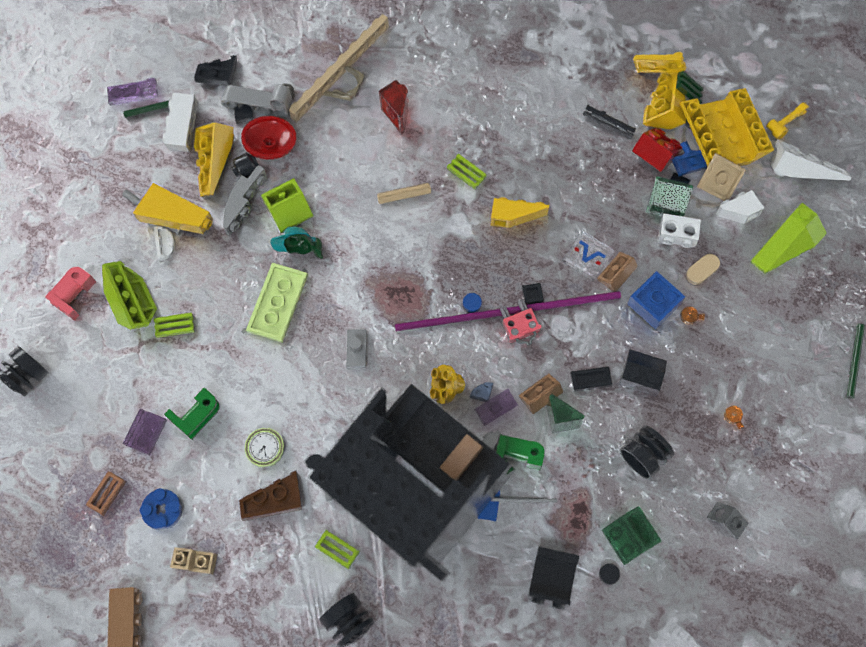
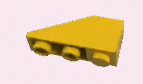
M504 197L494 198L490 226L511 228L547 216L549 205L543 202L530 203L525 200H508Z

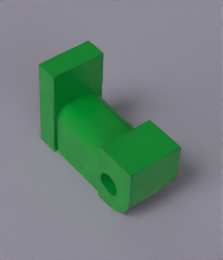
M204 387L194 397L196 403L182 418H179L170 409L164 414L191 440L218 413L220 408L216 398Z
M500 434L496 453L502 458L527 463L526 468L541 471L545 450L538 442Z

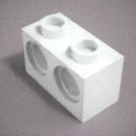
M663 214L660 221L658 241L666 245H681L684 248L695 247L699 240L701 220ZM666 229L673 230V233L667 232ZM685 232H690L692 236L686 235Z

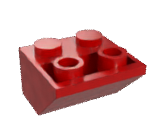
M653 128L642 134L632 152L662 172L670 166L672 159L677 157L683 149L679 141L667 137L663 130Z

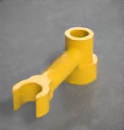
M802 102L793 112L777 122L775 119H772L766 127L773 133L772 136L781 140L789 131L785 125L795 118L804 115L809 106Z

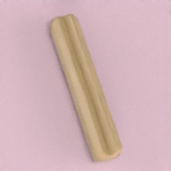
M429 183L381 192L377 194L379 204L430 194L431 187Z

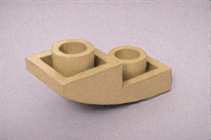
M174 547L170 568L213 575L218 554Z

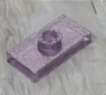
M506 389L474 410L485 426L515 408L518 404L509 389Z

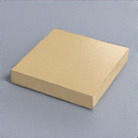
M715 153L697 187L725 201L732 196L746 169Z

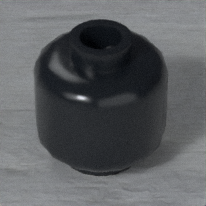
M246 152L233 159L234 166L231 169L236 177L242 175L248 178L259 164L253 155Z

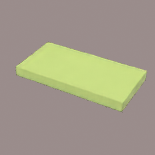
M272 262L246 331L283 343L308 273Z

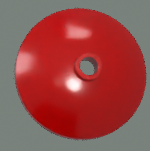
M262 116L251 120L245 125L242 130L241 141L249 154L260 159L272 160L284 157L293 150L296 144V132L293 126L282 118Z

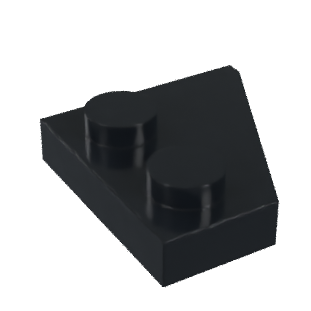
M230 56V60L222 62L220 59L209 63L198 64L194 76L195 82L223 86L230 85L237 62L236 56Z

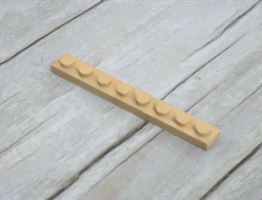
M382 14L379 18H376L372 25L361 33L360 38L356 42H352L349 49L344 54L342 53L337 61L330 65L321 77L315 80L314 85L309 90L304 91L302 97L297 102L291 105L289 112L293 121L297 123L324 95L325 91H328L346 72L345 67H351L389 28L387 16Z

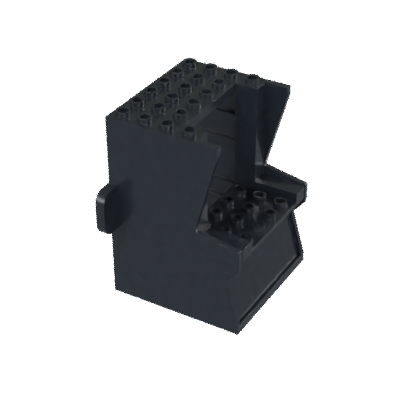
M413 384L403 392L387 412V392L381 388L325 457L313 454L305 460L306 467L314 470L308 478L413 568L424 567L436 578L445 581L451 573L441 565L442 561L516 469ZM466 434H468L483 449L458 480H454L440 466ZM400 456L403 460H405L409 465H411L415 470H417L421 475H423L427 480H429L433 485H435L439 490H441L443 492V495L440 497L436 492H434L430 487H428L424 482H422L418 477H416L411 471H409L405 466H403L399 461H397V457Z

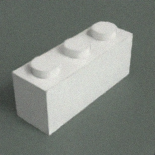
M173 93L172 99L169 100L168 104L170 112L169 116L166 117L167 130L163 134V143L168 150L190 152L198 101L192 94Z

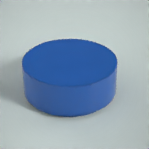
M475 293L467 294L463 299V308L469 313L480 310L482 306L481 297Z

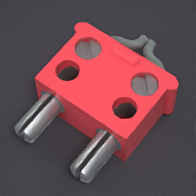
M521 299V301H518V305L522 312L510 316L506 306L501 307L500 311L504 317L502 324L509 337L508 342L514 343L517 341L519 344L525 343L528 346L536 338V333L540 332L541 325L538 324L532 308L528 309L524 300ZM533 335V337H531V338L529 339V342H528V341H525V340H524V341H520L521 339H524V338H526V337H529V336Z

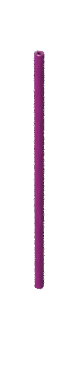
M617 291L528 304L526 306L528 309L532 308V311H540L621 299V293ZM519 306L507 308L510 315L522 312ZM500 309L394 325L397 332L503 315Z

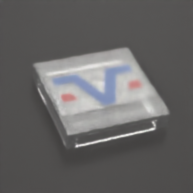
M582 231L562 262L594 281L615 250Z

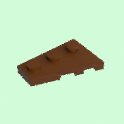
M295 470L289 476L274 481V484L240 499L242 521L302 510L297 471Z

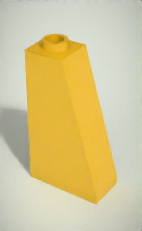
M152 183L133 211L134 216L140 222L204 234L213 223V218L209 211L155 183Z

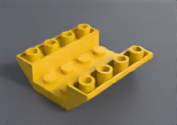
M746 88L730 91L725 99L700 104L698 98L680 103L707 166L710 164L715 153L738 166H744L753 163L774 150Z

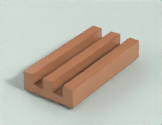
M108 471L86 503V506L104 516L126 481ZM112 477L113 480L111 481L107 489L104 491L97 504L94 506V502L96 501V499L98 498V496L100 495V493Z

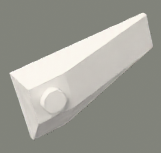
M778 139L775 143L770 165L774 173L781 177L786 175L795 178L849 181L852 178L846 170L827 161L821 163L820 159L810 153L806 156L794 145Z

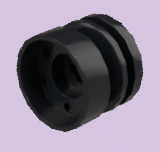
M17 345L9 354L13 363L9 364L4 360L1 362L7 369L3 371L0 368V380L11 390L25 397L28 392L23 386L26 385L30 389L34 388L29 379L32 377L40 382L49 372Z
M644 425L639 430L640 432L634 435L635 441H627L619 451L623 459L635 472L650 480L660 470L659 464L665 465L675 454L671 445L660 433Z
M354 592L334 604L319 619L327 631L335 628L338 629L332 637L334 641L343 637L337 644L338 647L354 644L375 623L372 617L363 621L369 614L367 610L359 614L357 613L362 603Z

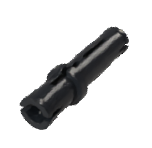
M590 105L586 106V110L583 112L584 116L630 139L633 137L634 134L632 133H635L636 128L607 115L605 111L601 112Z

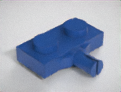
M688 141L682 142L680 145L684 154L672 159L678 176L707 169L708 166L701 151L691 150Z

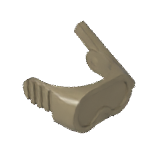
M346 66L345 70L356 78L357 86L347 91V93L334 89L333 92L325 91L324 95L347 101L354 100L365 75L360 71L354 70V68Z

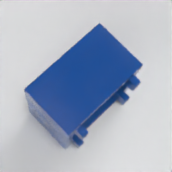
M656 271L630 296L628 305L656 330L682 304L686 296Z

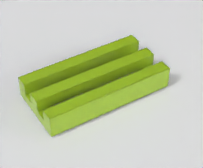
M457 154L456 158L451 161V164L447 165V169L474 190L487 175L460 154ZM454 166H457V167H458L459 169H461L466 175L470 176L471 178H473V179H474L475 181H477V182H476V183L473 182L471 179H469V178L466 177L464 174H462L460 171H458L456 168H454Z
M192 312L154 318L156 338L195 332ZM190 325V327L160 332V329L176 328L179 326Z
M325 530L315 545L316 549L348 570L360 553V551ZM327 536L353 552V555L350 556L325 538ZM324 543L331 549L335 550L336 552L347 558L349 561L346 563L336 555L332 554L331 552L323 548L321 544Z

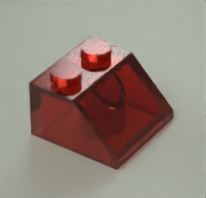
M395 80L379 90L380 108L402 135L405 132L408 115V90L404 84H400Z

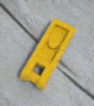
M676 52L673 55H635L633 59L637 73H679L687 68L681 52Z

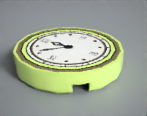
M271 428L255 430L248 436L245 442L244 450L246 457L252 464L258 467L275 465L284 454L282 437Z

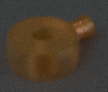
M685 307L680 313V318L683 323L691 325L698 319L704 320L705 314H698V311L693 307Z
M737 406L727 407L724 411L725 420L730 424H736L738 429L743 428L744 425L741 422L743 418L742 410Z

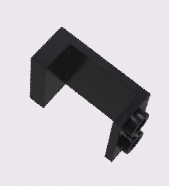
M539 546L528 598H531L532 602L536 604L552 603V607L564 610L565 607H569L579 555Z

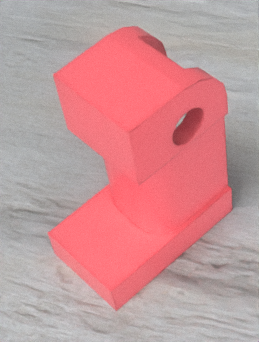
M73 267L65 273L45 298L75 321L79 314L69 305L82 290L88 292L96 281L82 268Z

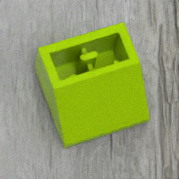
M294 178L261 195L264 205L280 233H283L287 227H295L314 217Z

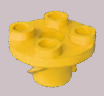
M440 365L432 369L430 397L440 404H449L456 394H461L464 391L465 381L449 365Z

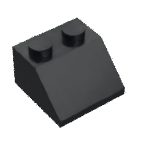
M629 349L619 386L656 397L662 386L667 361Z

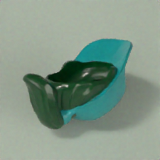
M287 227L283 235L274 237L270 241L275 251L301 255L314 252L317 258L323 259L321 240L311 237L306 230L300 227Z

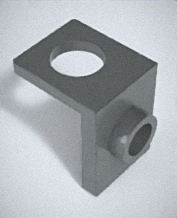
M717 502L707 516L709 520L722 524L735 539L741 536L748 525V522L735 507L721 502ZM725 509L722 516H715L718 510Z

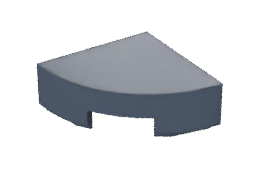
M485 382L472 390L470 398L489 403L493 383Z

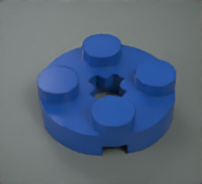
M158 488L145 497L140 507L143 521L155 530L173 527L182 515L181 500L170 490ZM159 505H166L164 508L166 512L164 514H157Z

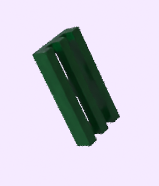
M684 71L679 72L676 89L690 100L698 98L699 103L702 104L700 98L703 97L701 92L704 88Z

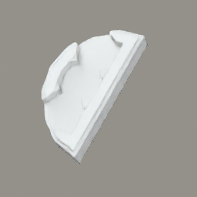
M153 226L159 262L172 255L175 249V239L169 230L162 226Z

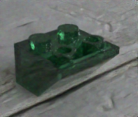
M639 506L601 530L623 565L628 564L662 542Z

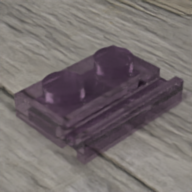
M140 408L122 444L150 456L167 419Z

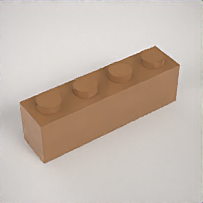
M135 587L109 589L108 647H141V635H138L139 626L142 624V616L139 613V605L142 604V593Z

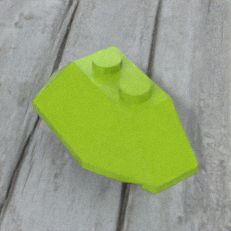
M121 261L103 264V290L117 323L130 330L149 326L157 308L143 278L132 269L124 266L125 264Z

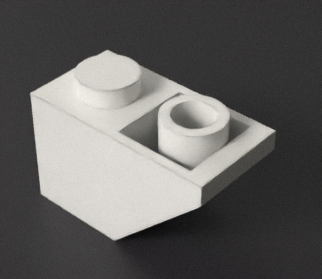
M753 190L747 193H739L731 201L729 199L723 201L719 205L720 207L716 214L718 217L744 224L760 216L764 207Z

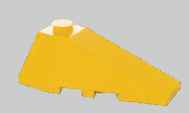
M660 73L656 92H652L650 96L652 101L644 110L643 124L645 126L671 130L686 123V117L680 105L682 101H686V97L676 89L678 73Z

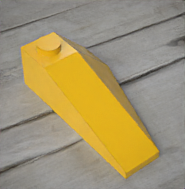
M214 122L195 128L194 149L198 152L199 158L196 160V166L200 167L198 175L200 197L214 194L232 147L234 127Z

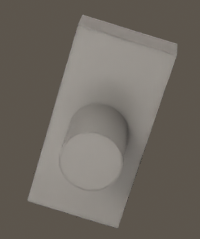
M347 330L346 367L366 368L367 330Z

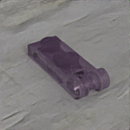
M148 78L146 81L107 87L108 103L110 106L157 98V80L155 78Z

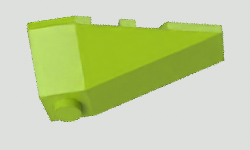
M801 203L750 262L766 274L790 259L798 257L803 252L813 249L827 234L818 214L804 203Z

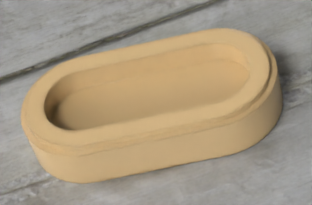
M706 254L699 259L686 273L688 282L693 285L703 283L718 270L720 266L719 258L714 254Z

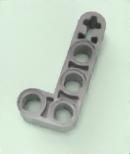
M227 85L221 99V104L233 110L237 105L240 108V106L242 107L243 104H246L252 108L255 114L287 118L292 104L290 89L284 85H276L273 93Z

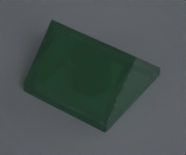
M551 393L546 406L551 432L557 433L579 429L585 415Z

